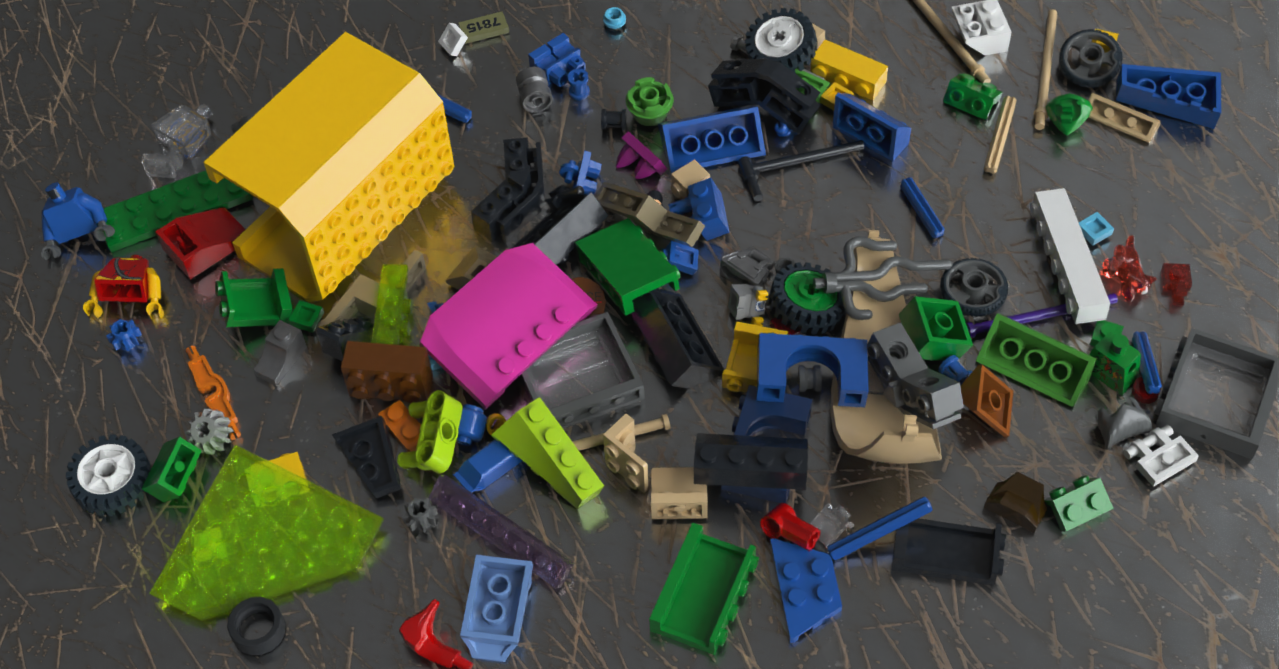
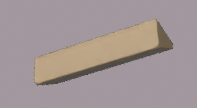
M1092 93L1088 100L1093 107L1088 118L1144 142L1150 143L1160 126V120Z

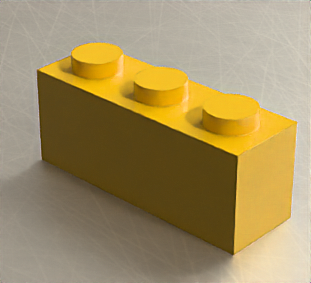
M828 40L822 42L815 52V57L811 58L810 72L823 77L828 82H836L859 96L870 100L875 99L887 80V65Z

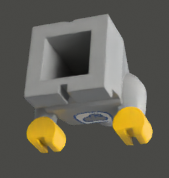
M731 284L728 309L736 320L749 317L751 324L763 326L764 319L759 316L764 314L765 306H770L768 292L761 286Z

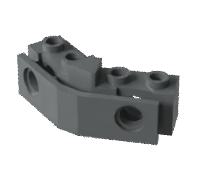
M901 322L873 332L867 344L868 361L885 388L884 396L904 415H916V421L932 429L961 419V413L957 412V410L964 408L960 382L927 367Z

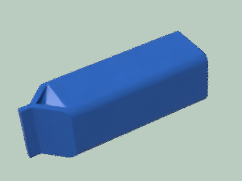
M494 440L464 461L453 476L471 494L474 491L485 489L521 463L522 460L519 457H515L503 443Z

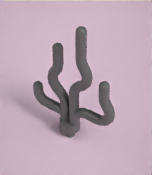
M857 236L848 240L844 246L845 269L837 273L826 272L822 274V278H814L813 288H823L824 293L840 292L845 312L851 318L869 320L873 316L872 311L869 309H856L851 291H861L874 300L888 302L895 300L901 295L926 293L928 286L925 283L902 284L884 292L877 290L864 281L881 279L891 268L896 266L910 271L948 270L952 268L953 263L949 259L913 261L905 257L894 256L886 259L876 270L855 271L854 248L864 247L872 251H893L897 249V242L893 240L875 241L867 237Z

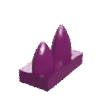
M629 131L622 137L626 144L619 152L616 168L628 166L641 158L635 169L636 179L646 178L655 172L661 176L667 170L662 161Z

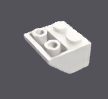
M985 0L951 7L965 44L985 56L1008 52L1012 32L998 0Z

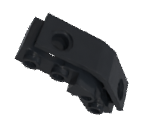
M767 58L722 61L711 74L713 80L708 85L714 107L759 105L798 135L821 105L815 101L821 93L782 63ZM800 86L805 89L804 94L797 90Z
M528 137L503 140L506 179L471 210L474 230L491 242L501 234L503 242L508 243L541 212L544 205L545 186L541 143L536 142V148H529ZM532 183H537L533 191Z

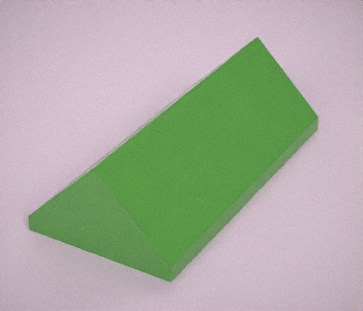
M997 313L976 362L1074 407L1090 380L1097 358Z

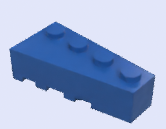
M1122 64L1116 80V101L1215 129L1221 115V72Z

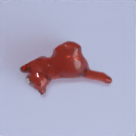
M1130 235L1126 240V246L1117 245L1113 251L1114 256L1105 259L1102 266L1105 277L1119 278L1121 293L1129 302L1135 299V293L1146 294L1151 288L1152 283L1156 281V277L1146 275L1143 271L1140 256L1135 250V238L1133 235Z

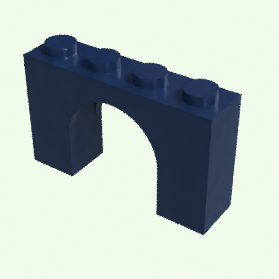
M749 385L746 395H741L738 410H741L740 417L735 416L732 424L734 435L753 436L761 430L778 429L805 436L811 416L812 399L785 393L784 402L756 401L757 386ZM721 485L722 490L776 503H786L790 489Z

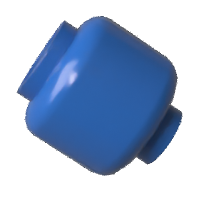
M463 405L456 443L471 446L472 442H480L482 440L487 422V416L483 414V409L474 405Z

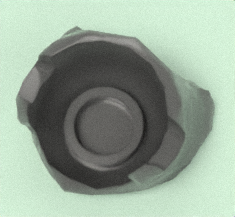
M1128 396L1132 405L1128 402L1122 403L1119 409L1111 415L1102 407L1098 410V415H1095L1106 450L1124 439L1146 434L1152 430L1149 416L1132 396Z

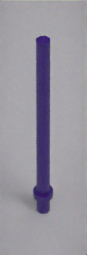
M1115 293L1107 295L1110 305L1118 302ZM1066 304L1008 316V318L1025 324L1066 315L1068 312ZM994 320L976 324L972 322L966 323L970 337L974 338L976 334L989 332Z

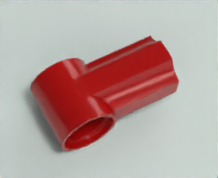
M786 503L778 504L760 521L761 529L768 537L778 538L782 536L808 551L815 547L820 537L821 530L798 518L794 509Z

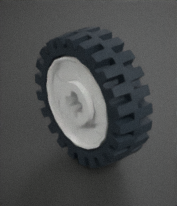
M781 8L780 13L777 12V9L771 10L772 15H769L767 12L762 14L763 19L758 17L755 20L756 25L751 24L749 27L750 31L746 33L745 45L749 59L767 58L782 63L795 74L796 68L802 71L804 69L803 63L809 65L811 63L810 58L815 57V50H817L816 33L809 18L800 11L796 13V10L791 8L789 12H787L786 8Z

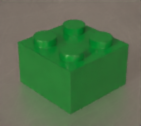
M915 296L898 314L902 326L924 360L944 361L952 355H956L960 359L973 346L958 301Z

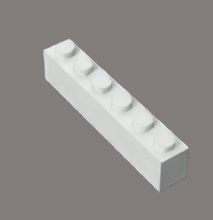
M1065 188L1035 192L1034 201L1030 204V213L1032 218H1036L1037 232L1039 236L1043 237L1045 254L1051 258L1052 273L1054 275L1057 274L1059 291L1066 298L1068 314H1072L1075 324L1106 320L1110 301Z

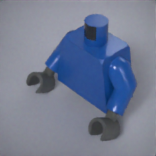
M58 182L50 184L45 189L49 196L41 212L43 241L47 242V246L42 249L41 255L45 260L50 259V249L53 251L54 258L60 256L61 249L55 245V241L61 244L95 231L94 235L98 241H104L106 236L111 237L114 235V228L111 225H106L108 220L103 206L98 199L84 193L78 187L64 191Z

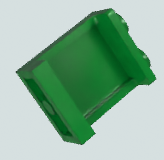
M283 268L273 269L271 278L229 279L227 271H221L220 280L215 282L216 296L221 298L219 313L220 317H224L226 327L276 325L279 320L287 324L289 323L288 319L292 313V305Z

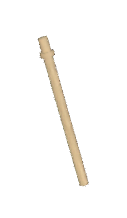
M912 0L971 70L970 74L982 84L990 83L991 79L985 73V68L973 59L926 1Z
M1054 9L1049 10L1047 16L1038 102L1033 115L1037 130L1044 129L1045 120L1048 118L1045 106L1048 101L1057 11Z

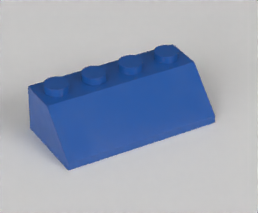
M750 105L658 123L662 147L670 173L675 172L694 159L702 167L738 161L745 156L753 158L766 155L757 106Z

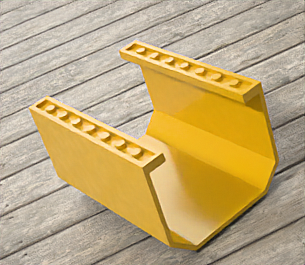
M346 31L203 162L208 177L213 182L218 183L225 178L270 206L232 242L237 257L271 278L273 269L283 268L288 290L307 302L323 300L329 293L335 291L338 284L346 276L350 275L355 267L363 259L367 258L372 250L380 242L384 241L388 234L397 225L401 224L414 208L420 205L422 199L429 192L434 191L438 183L445 176L451 174L455 167L444 105L440 97L419 72Z

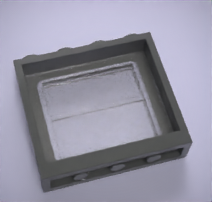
M608 312L600 315L596 314L589 319L578 322L519 376L530 403L540 397L563 429L645 399L644 384Z
M1191 328L1188 338L1182 336L1177 351L1182 352L1180 358L1175 356L1172 362L1170 372L1174 373L1173 378L1167 377L1162 392L1167 395L1165 399L1159 398L1154 413L1159 415L1156 425L1160 427L1169 425L1174 432L1253 459L1260 445L1279 387V358Z

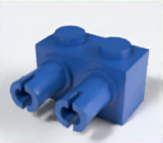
M711 177L688 186V197L668 204L669 211L676 214L684 215L693 212L689 218L699 220L705 225L701 234L706 241L730 233L722 193Z

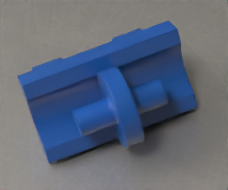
M584 150L582 161H579L578 165H576L574 160H570L569 163L560 166L559 174L565 179L564 182L567 184L574 181L572 188L582 186L584 193L592 192L594 195L597 182L586 179V176L597 179L602 164L590 160L591 152Z

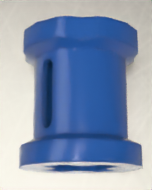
M574 69L568 74V83L570 84L569 96L574 100L581 101L590 95V89L587 85L589 81L588 73L585 70Z
M956 355L948 357L938 368L940 374L960 382V386L972 373L971 370L967 371L959 363V358Z

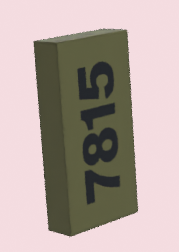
M503 11L458 22L459 28L468 37L465 44L509 33V27Z

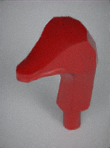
M436 599L432 600L415 615L408 617L400 626L399 633L415 653L447 668L456 666L459 669H472L474 663L460 655L462 651L444 645L434 635L433 622L440 605Z

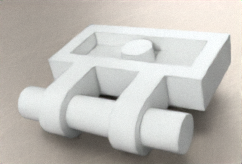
M1169 425L1153 429L1149 432V436L1142 440H1134L1130 443V447L1123 450V454L1127 459L1135 456L1141 457L1135 467L1153 487L1196 462L1199 456L1181 435L1174 440L1169 438L1173 434V429ZM1154 445L1160 446V448L1153 452L1150 449Z

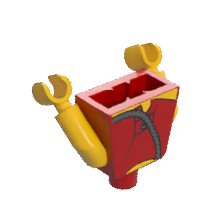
M136 254L130 258H113L104 268L93 274L88 295L91 298L83 304V310L88 317H90L92 310L97 318L101 317L103 310L99 306L98 300L147 302L148 299L151 300L146 306L149 318L152 319L151 314L154 310H158L160 319L164 317V311L158 302L161 299V280L156 271L149 267L147 259Z

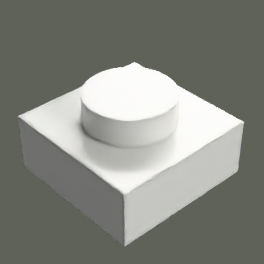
M448 23L438 42L450 55L457 56L468 37L456 24Z

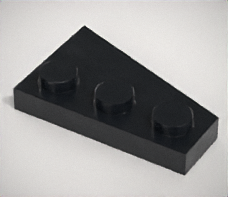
M382 416L332 434L376 498L402 489L386 422Z

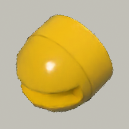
M497 413L487 417L486 429L490 435L506 422L505 417ZM495 419H497V421L495 422V425H494V427H493V429H492L491 426L493 425Z

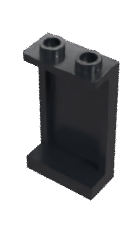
M918 518L896 530L891 570L994 586L996 577L1002 576L1004 559L999 558L1000 550L1004 551L1006 534L1001 533L1002 523H996L994 529Z

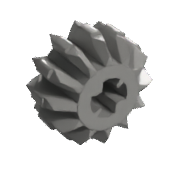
M206 408L203 410V413L195 412V421H187L191 425V429L185 432L188 436H191L188 442L201 449V453L209 455L215 454L216 450L225 451L224 442H231L227 437L228 434L234 431L228 427L231 420L225 417L224 413L219 410L213 411Z

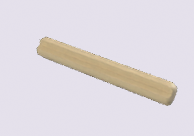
M1005 96L985 161L984 171L986 173L994 174L997 172L1017 100L1015 97Z

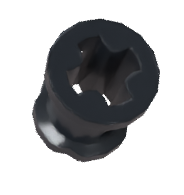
M622 109V111L601 110L602 130H606V128H621L622 131H626V109Z

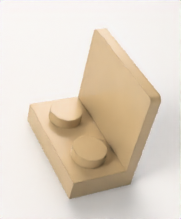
M625 414L603 434L605 464L612 472L621 474L631 488H638L645 494L649 490L648 465L634 453V419Z
M694 467L651 469L652 519L707 518V485L694 484Z

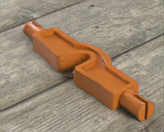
M190 346L194 354L187 347L185 352L190 359L188 366L194 376L199 392L204 394L216 390V392L205 399L206 406L213 411H222L224 416L231 420L228 427L232 428L237 438H239L241 433L236 426L238 419L229 403L230 392L221 376L213 373L204 355L200 356L195 346ZM233 432L230 433V439L236 440Z

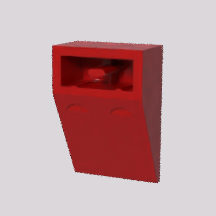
M223 207L178 217L155 232L162 249L191 280L235 251L232 242L246 229Z

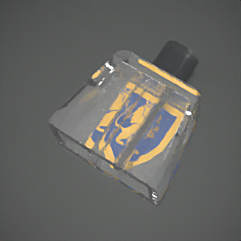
M184 104L179 105L154 122L151 127L158 142L191 160L211 135L207 119L212 115V111L205 104H201L195 111Z

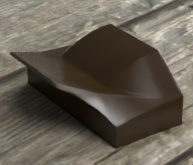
M1015 472L1005 481L996 483L984 504V508L1035 533L1048 509L1044 501V485L1026 475Z

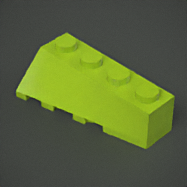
M540 397L517 411L491 435L495 440L500 441L510 449L509 451L515 457H519L530 466L536 475H540L551 484L550 486L576 509L599 495L604 487V484Z

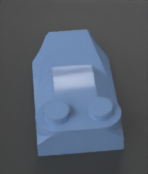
M476 555L460 633L461 639L469 649L471 658L505 662L510 653L518 646L528 591L532 584V561Z

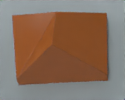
M982 364L978 365L960 386L963 404L1004 438L1009 437L1014 391Z

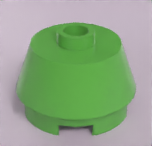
M646 77L635 81V86L628 90L625 101L628 110L639 124L655 126L666 119L673 106L674 97L667 83L663 85L660 82H656L653 77Z

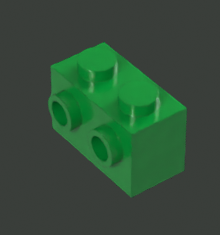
M180 436L165 442L142 490L164 503L179 498L186 488V483L196 467L197 459L202 450Z

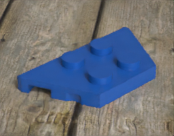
M774 538L770 539V547L789 642L794 643L800 635L809 629L814 630L825 619L831 618L842 611V602L830 554L813 549L808 551L799 545Z

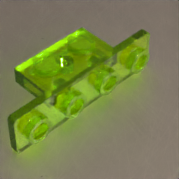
M384 264L382 266L371 343L404 345L405 336L410 334V321L407 319L408 314H412L413 301L408 299L406 291L409 270L406 264Z

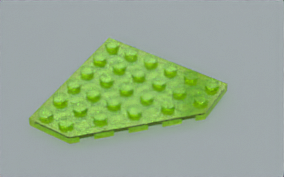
M234 445L149 594L201 621L232 611L241 601L251 597L270 599L358 570L384 522V518Z

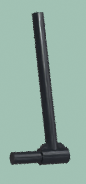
M862 140L759 163L745 156L738 160V165L745 183L749 186L754 201H760L763 199L757 182L760 172L864 150V143Z

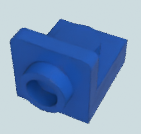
M671 240L665 249L662 248L660 250L664 252L668 262L671 265L674 264L679 271L694 275L697 271L698 249Z

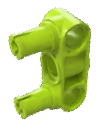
M437 390L429 396L427 401L410 404V416L414 417V419L423 418L420 426L416 451L401 452L397 457V463L400 467H403V469L418 467L421 470H431L438 474L444 473L449 468L458 437L463 408L458 400L441 390Z

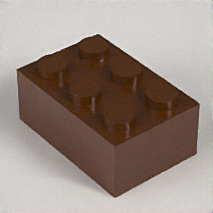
M347 341L341 370L349 396L357 399L375 398L383 401L401 400L409 403L428 400L433 373L427 347Z

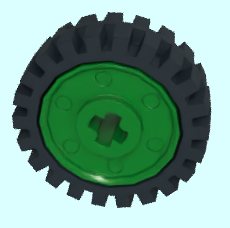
M801 262L795 263L794 267L792 264L786 265L785 269H780L774 278L768 299L771 312H775L774 316L777 319L782 318L781 323L785 326L790 323V329L794 331L797 327L801 328L800 333L806 334L807 330H810L811 334H817L819 330L822 334L826 333L827 329L829 331L834 329L835 325L837 326L840 323L845 312L841 293H824L823 288H813V279L822 278L823 273L831 272V270L825 268L822 271L820 270V265L816 264L813 268L811 263L805 262L804 267Z

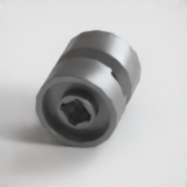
M529 67L518 73L516 83L524 109L529 112H541L549 108L553 102V97L548 87L545 71L539 67Z

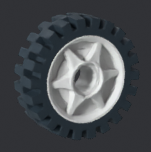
M110 434L109 440H107L105 435L99 436L98 443L92 439L88 441L90 445L88 448L84 445L78 448L81 454L74 453L71 457L73 462H69L67 465L66 479L68 488L80 507L86 509L91 514L96 512L98 516H104L105 512L109 516L115 515V510H118L120 514L126 512V505H129L131 509L135 507V499L140 502L143 500V492L145 491L142 490V487L152 467L144 450L136 441L131 438L128 440L123 435L118 439L116 434Z

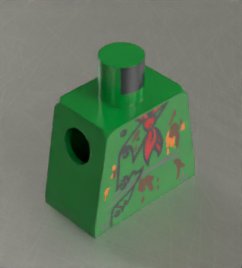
M1109 332L1089 353L1090 356L1097 358L1091 375L1119 395L1123 396L1133 386L1135 380L1139 378L1141 354L1137 349L1129 345V340L1126 336L1122 334L1115 335Z

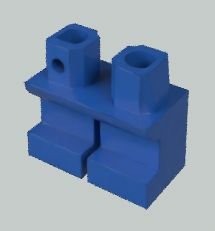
M564 33L547 42V45L544 44L528 54L530 67H539L545 71L548 86L554 83L561 87L567 83L570 71L574 69L586 70L585 62L580 55V48H574L569 43V37Z

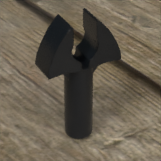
M561 185L548 193L551 198L544 201L551 209L558 210L563 201L582 196L584 188L577 186L567 189L564 185Z

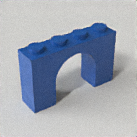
M759 333L756 401L784 402L787 370L799 362L813 361L827 366L835 374L838 384V406L865 408L869 392L867 340Z

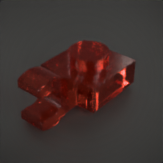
M1163 263L1161 269L1164 290H1172L1173 305H1184V297H1187V291H1190L1192 287L1190 264Z

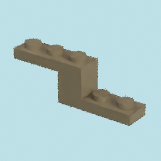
M603 182L595 196L604 210L628 217L647 233L689 247L694 246L705 227L699 220L667 211L647 194Z
M414 249L410 256L402 261L401 267L396 274L388 279L386 286L360 274L355 281L349 284L341 299L333 304L332 310L325 319L318 323L317 328L330 322L352 319L358 311L384 323L426 269L423 253Z

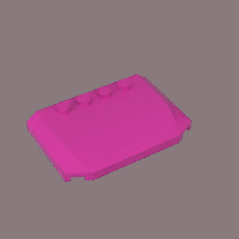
M530 243L505 250L431 314L420 340V347H427L428 354L486 410L505 392V389L572 327L589 316L597 308L598 304L535 244Z

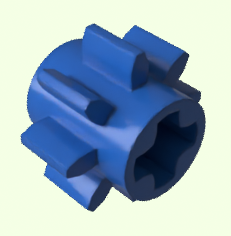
M119 319L109 326L112 333L107 334L106 337L116 351L119 349L129 351L136 345H139L136 337L141 336L142 333L139 327L135 326L132 319L129 322Z

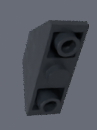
M356 316V318L343 319L340 322H330L327 325L319 326L316 332L323 353L343 361L347 341L370 343L378 333L379 326L372 324L371 319L367 317Z

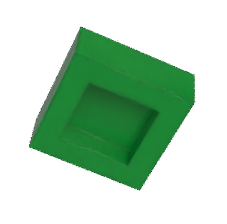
M299 300L288 319L289 325L313 333L324 314L323 307Z
M1105 320L1097 321L1090 345L1096 346L1109 332L1115 335L1122 334L1124 326Z

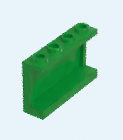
M629 218L575 242L579 262L625 316L635 312L632 300L667 283L674 291L680 289L678 281L680 279V272L678 268L668 262L664 252H659L652 239H647L640 226H635Z
M692 522L649 618L650 631L715 655L718 646L723 647L727 639L728 630H726L728 622L735 620L739 605H736L739 596L744 597L749 585V581L746 580L749 572L754 573L757 568L759 557L756 556V546L750 544L747 550L703 534V526Z

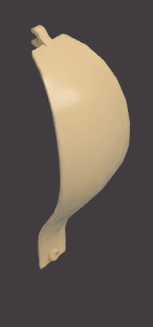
M869 230L868 238L872 240L891 241V239L879 237V230ZM864 247L854 248L855 271L876 270L886 259L894 257V252L872 251ZM897 266L891 268L881 279L864 281L877 290L884 292L897 285H901ZM851 291L855 308L859 310L869 309L872 311L873 316L869 320H856L846 314L841 338L867 340L868 344L873 332L900 323L898 314L906 306L904 295L899 296L893 301L881 302L870 298L861 291ZM869 361V392L865 408L838 406V384L836 376L833 374L830 404L832 428L838 445L847 454L870 461L891 464L924 463L942 460L937 428L932 429L916 421V415H904L884 396L885 388Z

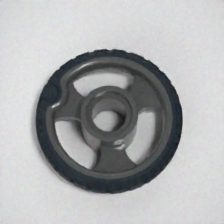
M1094 29L1081 30L1072 34L1063 43L1059 54V65L1064 76L1069 81H1072V83L1085 88L1101 87L1111 82L1119 73L1123 60L1122 50L1118 42L1111 35L1109 36L1108 33ZM1087 40H1098L1106 44L1111 51L1104 53L1101 45L1094 42L1088 43ZM1071 48H1075L1080 52L1077 62L1078 68L1073 70L1068 63V53ZM1092 56L1096 60L1090 61L1087 60L1085 57ZM1102 64L1112 67L1106 74L1100 77H1088V74L1098 72Z
M966 258L954 262L952 268L944 271L940 281V291L944 300L959 302L963 315L982 317L986 316V314L990 315L994 311L996 312L1004 304L1008 294V281L1002 270L993 265V263L986 262V260L980 258ZM957 273L962 274L960 291L951 292L949 287L951 278ZM987 274L994 278L997 285H988L989 279ZM985 297H989L992 300L987 304L978 305L985 300Z

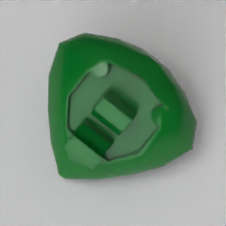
M1070 93L1051 99L1045 106L1053 124L1066 136L1078 129L1087 120L1093 109L1090 101Z

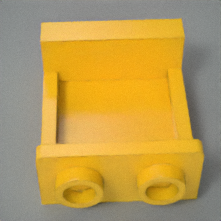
M736 321L733 344L726 369L722 373V388H727L733 392H747L749 385L757 386L759 333L788 335V331Z

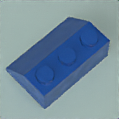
M837 93L835 95L834 129L855 141L862 140L864 146L892 162L907 147L910 141L911 127L852 94Z

